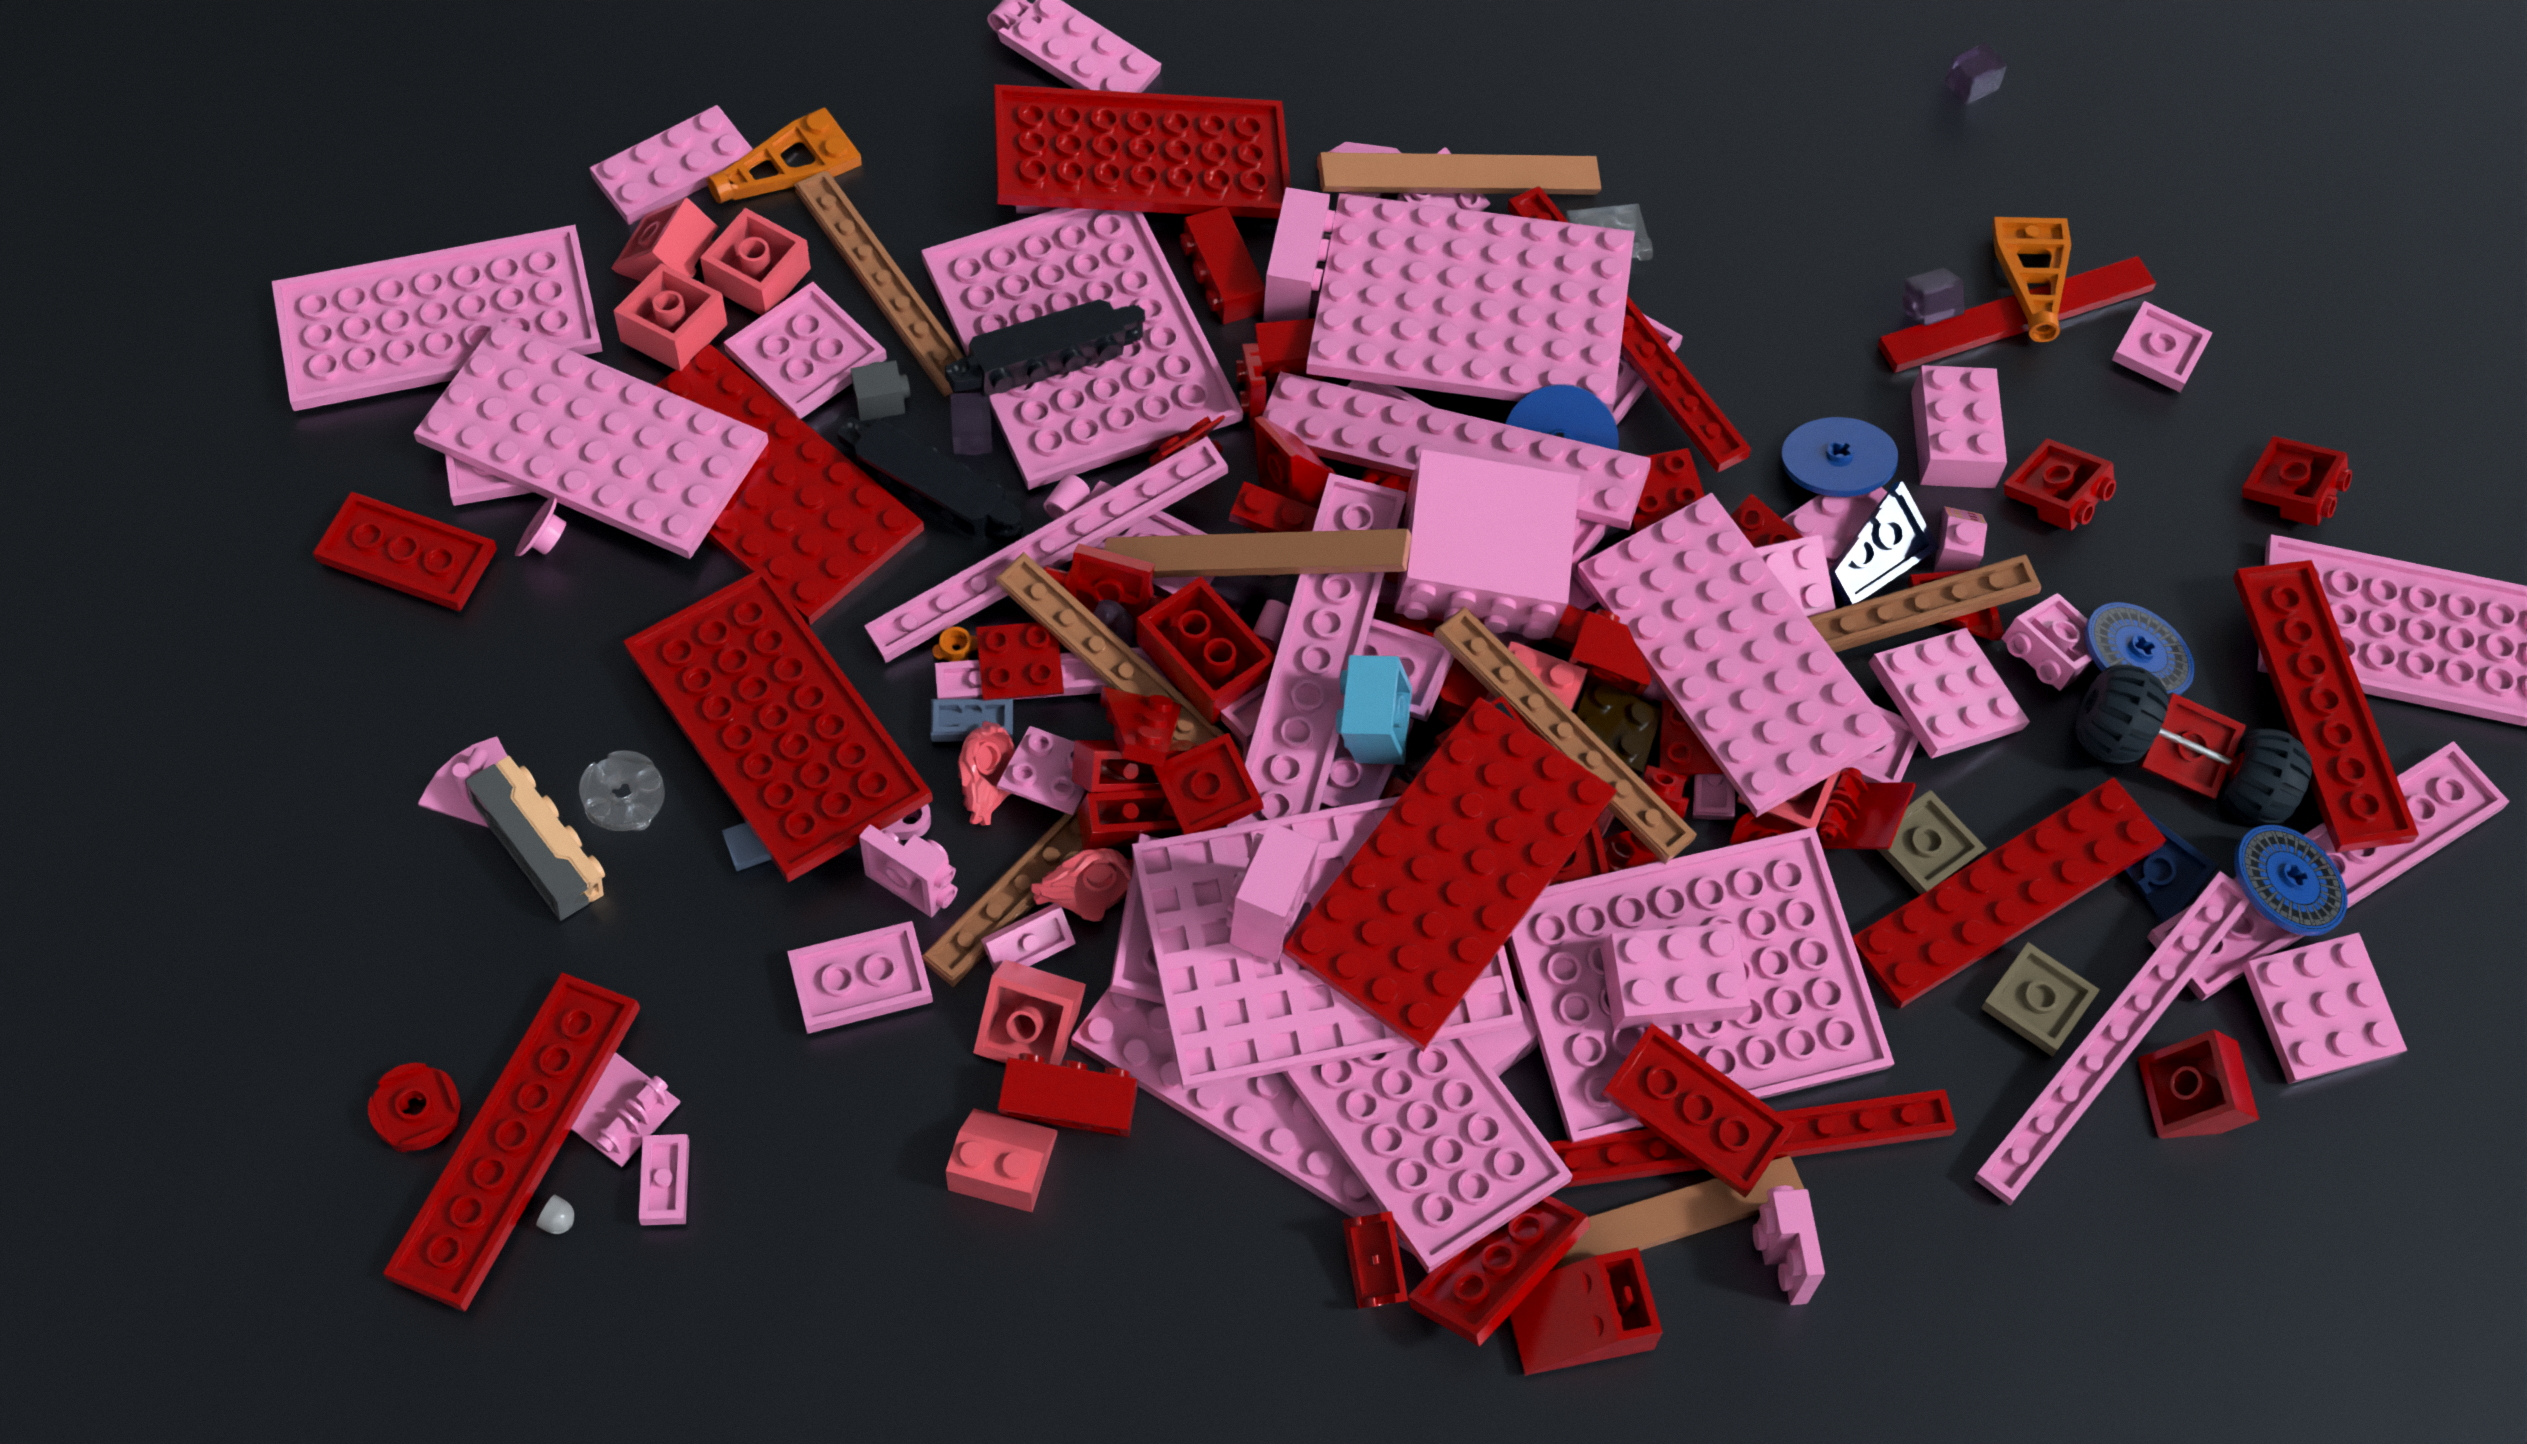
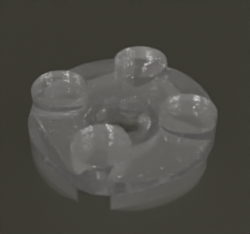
M621 750L607 754L608 758L600 761L597 765L595 761L589 765L584 771L579 784V795L587 818L592 823L612 831H628L631 829L640 831L647 828L651 823V819L661 809L665 798L663 779L659 770L654 767L653 762L641 753ZM622 784H628L631 791L628 796L618 798L616 794L611 793L613 789H620Z

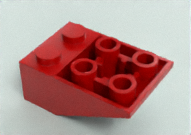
M1638 1247L1596 1255L1548 1272L1509 1314L1524 1375L1654 1350L1663 1333Z

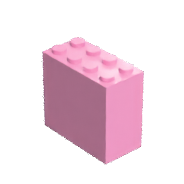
M1421 449L1408 486L1403 529H1408L1412 538L1407 571L1398 572L1394 613L1404 614L1407 618L1413 620L1429 618L1445 622L1465 606L1492 633L1507 631L1523 634L1525 637L1534 640L1551 639L1569 600L1580 475Z

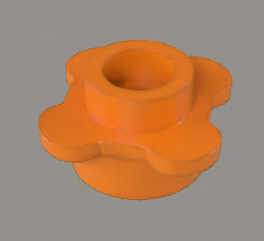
M950 627L942 632L939 644L934 645L932 649L933 656L937 660L945 659L949 662L968 661L972 652L978 650L977 637L970 635L962 627ZM959 646L960 648L958 650H954L952 647Z

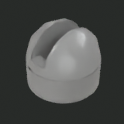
M554 1194L542 1210L536 1226L553 1234L566 1232L572 1227L574 1222L573 1207L566 1200Z

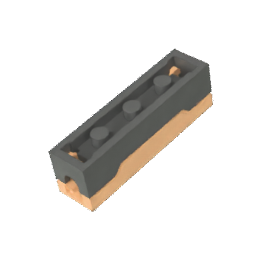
M507 756L498 761L496 765L493 764L465 780L471 804L560 921L587 906L589 902H593L604 895L602 878L605 877V873L601 864L593 855L587 857L580 848L582 847L581 840L575 830L570 825L564 827L557 818L559 813L556 806L547 795L541 797L535 790V780L525 766L519 768L512 758Z

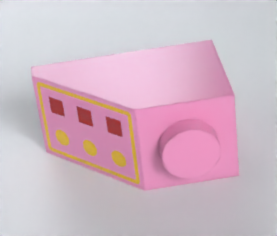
M1946 506L1943 507L1937 544L1939 549L1936 551L1934 572L1978 568L1984 554L1987 523L1982 514Z

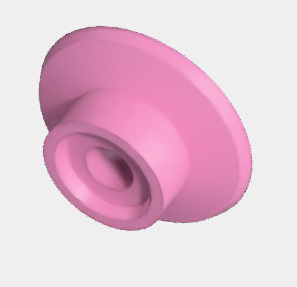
M554 495L543 504L526 528L517 545L515 556L524 555L531 547L546 555L560 538L566 526V521L553 514L557 504V499Z

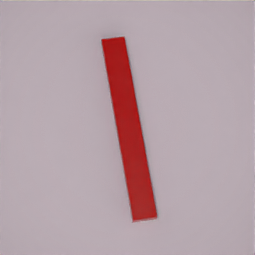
M2139 256L2066 278L2060 302L2058 321L2151 292L2156 282ZM2051 284L2031 289L2029 292L2032 295H2050ZM2012 295L1881 336L1877 345L1894 373L2010 337L2029 329L2027 318L2016 296Z

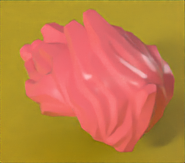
M984 721L982 727L976 728L966 737L957 762L959 769L958 777L961 779L962 794L964 795L963 805L967 808V811H971L969 822L971 824L980 823L981 826L990 825L992 812L1007 796L1012 794L997 788V784L1016 751L1007 730L997 723Z
M1113 849L1083 850L1074 857L1064 861L1062 865L1057 866L1055 871H1048L1046 876L1042 877L1041 883L1031 885L1030 888L1035 893L1033 897L1037 905L1046 902L1057 903L1061 907L1080 915L1083 920L1101 921L1105 910L1118 904L1127 894L1128 883L1131 880L1133 859L1128 860L1123 854Z

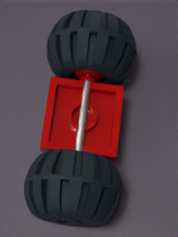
M2124 664L2113 665L2103 670L2089 687L2076 718V737L2084 749L2095 758L2114 764L2131 763L2140 759L2137 767L2209 800L2216 799L2218 795L2219 801L2225 810H2228L2232 816L2243 824L2250 826L2280 825L2294 813L2296 807L2299 806L2303 799L2302 797L2306 793L2312 774L2311 756L2305 750L2304 745L2289 733L2275 729H2255L2242 737L2246 725L2175 693L2168 694L2160 680L2142 667Z

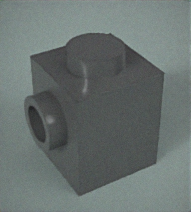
M896 360L874 362L870 365L850 368L853 393L860 421L905 414L904 398L910 397V389L907 375H899Z

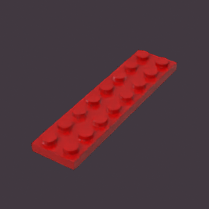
M2312 560L2237 569L2233 580L2291 735L2304 745L2305 750L2311 756L2312 774L2309 783L2335 852L2414 842L2419 833Z
M2115 777L1944 880L1928 892L1923 893L1854 935L1852 938L1858 956L1898 1009H1901L2161 848L2166 838Z
M561 973L384 1270L383 1274L389 1281L464 1312L467 1310L638 1014L640 1006L637 1000L566 973Z

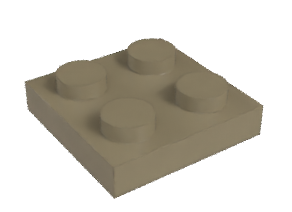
M1929 790L1907 806L1890 849L1877 850L1916 892L1922 895L1983 856L1987 848L1934 792Z
M2028 942L1985 1000L1981 1009L2053 1057L2100 989Z

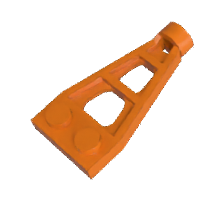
M824 107L792 121L729 168L707 176L706 180L713 198L718 204H721L730 199L738 200L795 187V183L823 171L829 172L834 178L861 166L862 160L861 154ZM795 143H804L815 158V162L800 167H789L782 159L781 154ZM769 160L778 174L755 180L749 170L763 161Z
M1994 217L1991 228L1995 254L2027 318L2029 336L2033 341L2039 343L2052 341L2060 333L2058 313L2071 250L2067 218ZM2017 254L2050 255V267L2025 268ZM2027 283L2051 284L2050 295L2030 294Z

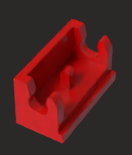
M1392 1211L1342 1220L1357 1309L1408 1301Z

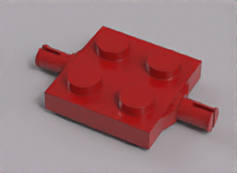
M1078 543L1074 550L1072 566L1068 572L1047 565L1044 568L1052 578L1108 628L1137 635V618L1166 599L1154 595L1152 585L1154 563Z

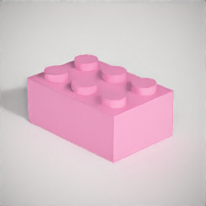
M1286 187L1266 275L1263 321L1277 322L1309 319L1310 314L1316 315L1320 298L1319 291L1326 263L1322 262H1326L1331 234L1328 233H1332L1335 219V211L1329 210L1330 194Z
M1921 365L1911 391L1920 485L1996 489L2007 464L1997 369Z
M1271 821L1264 835L1259 833L1255 835L1247 855L1250 859L1245 872H1238L1230 891L1232 899L1228 907L1230 914L1226 926L1231 928L1230 944L1278 963L1283 946L1287 943L1309 894L1319 841Z
M1737 923L1611 933L1600 947L1613 1030L1649 1027L1651 1023L1656 1026L1738 1020L1751 1007Z

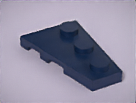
M2141 809L2166 838V841L2161 848L2123 870V872L2162 924L2186 907L2216 871L2218 864Z

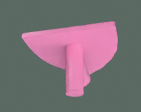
M496 736L473 744L453 756L437 771L426 787L418 805L489 828L469 801L465 780L493 764L496 765L498 761L507 757L498 737Z

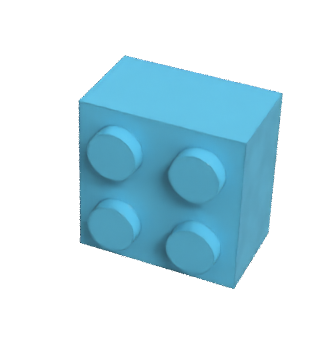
M1349 655L1348 670H1342L1340 677L1341 694L1345 695L1343 709H1338L1336 714V731L1342 735L1345 749L1350 750L1356 763L1405 765L1412 686L1399 656Z

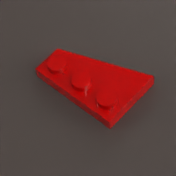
M1102 686L1100 703L1102 707L1107 708L1106 719L1108 724L1114 725L1113 736L1121 757L1164 767L1179 720L1182 704L1174 703L1172 699L1163 695H1151L1148 697Z

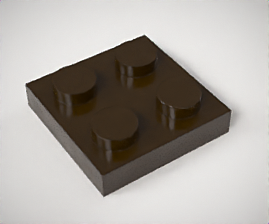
M1590 676L1583 686L1574 714L1638 777L1643 773L1663 710Z

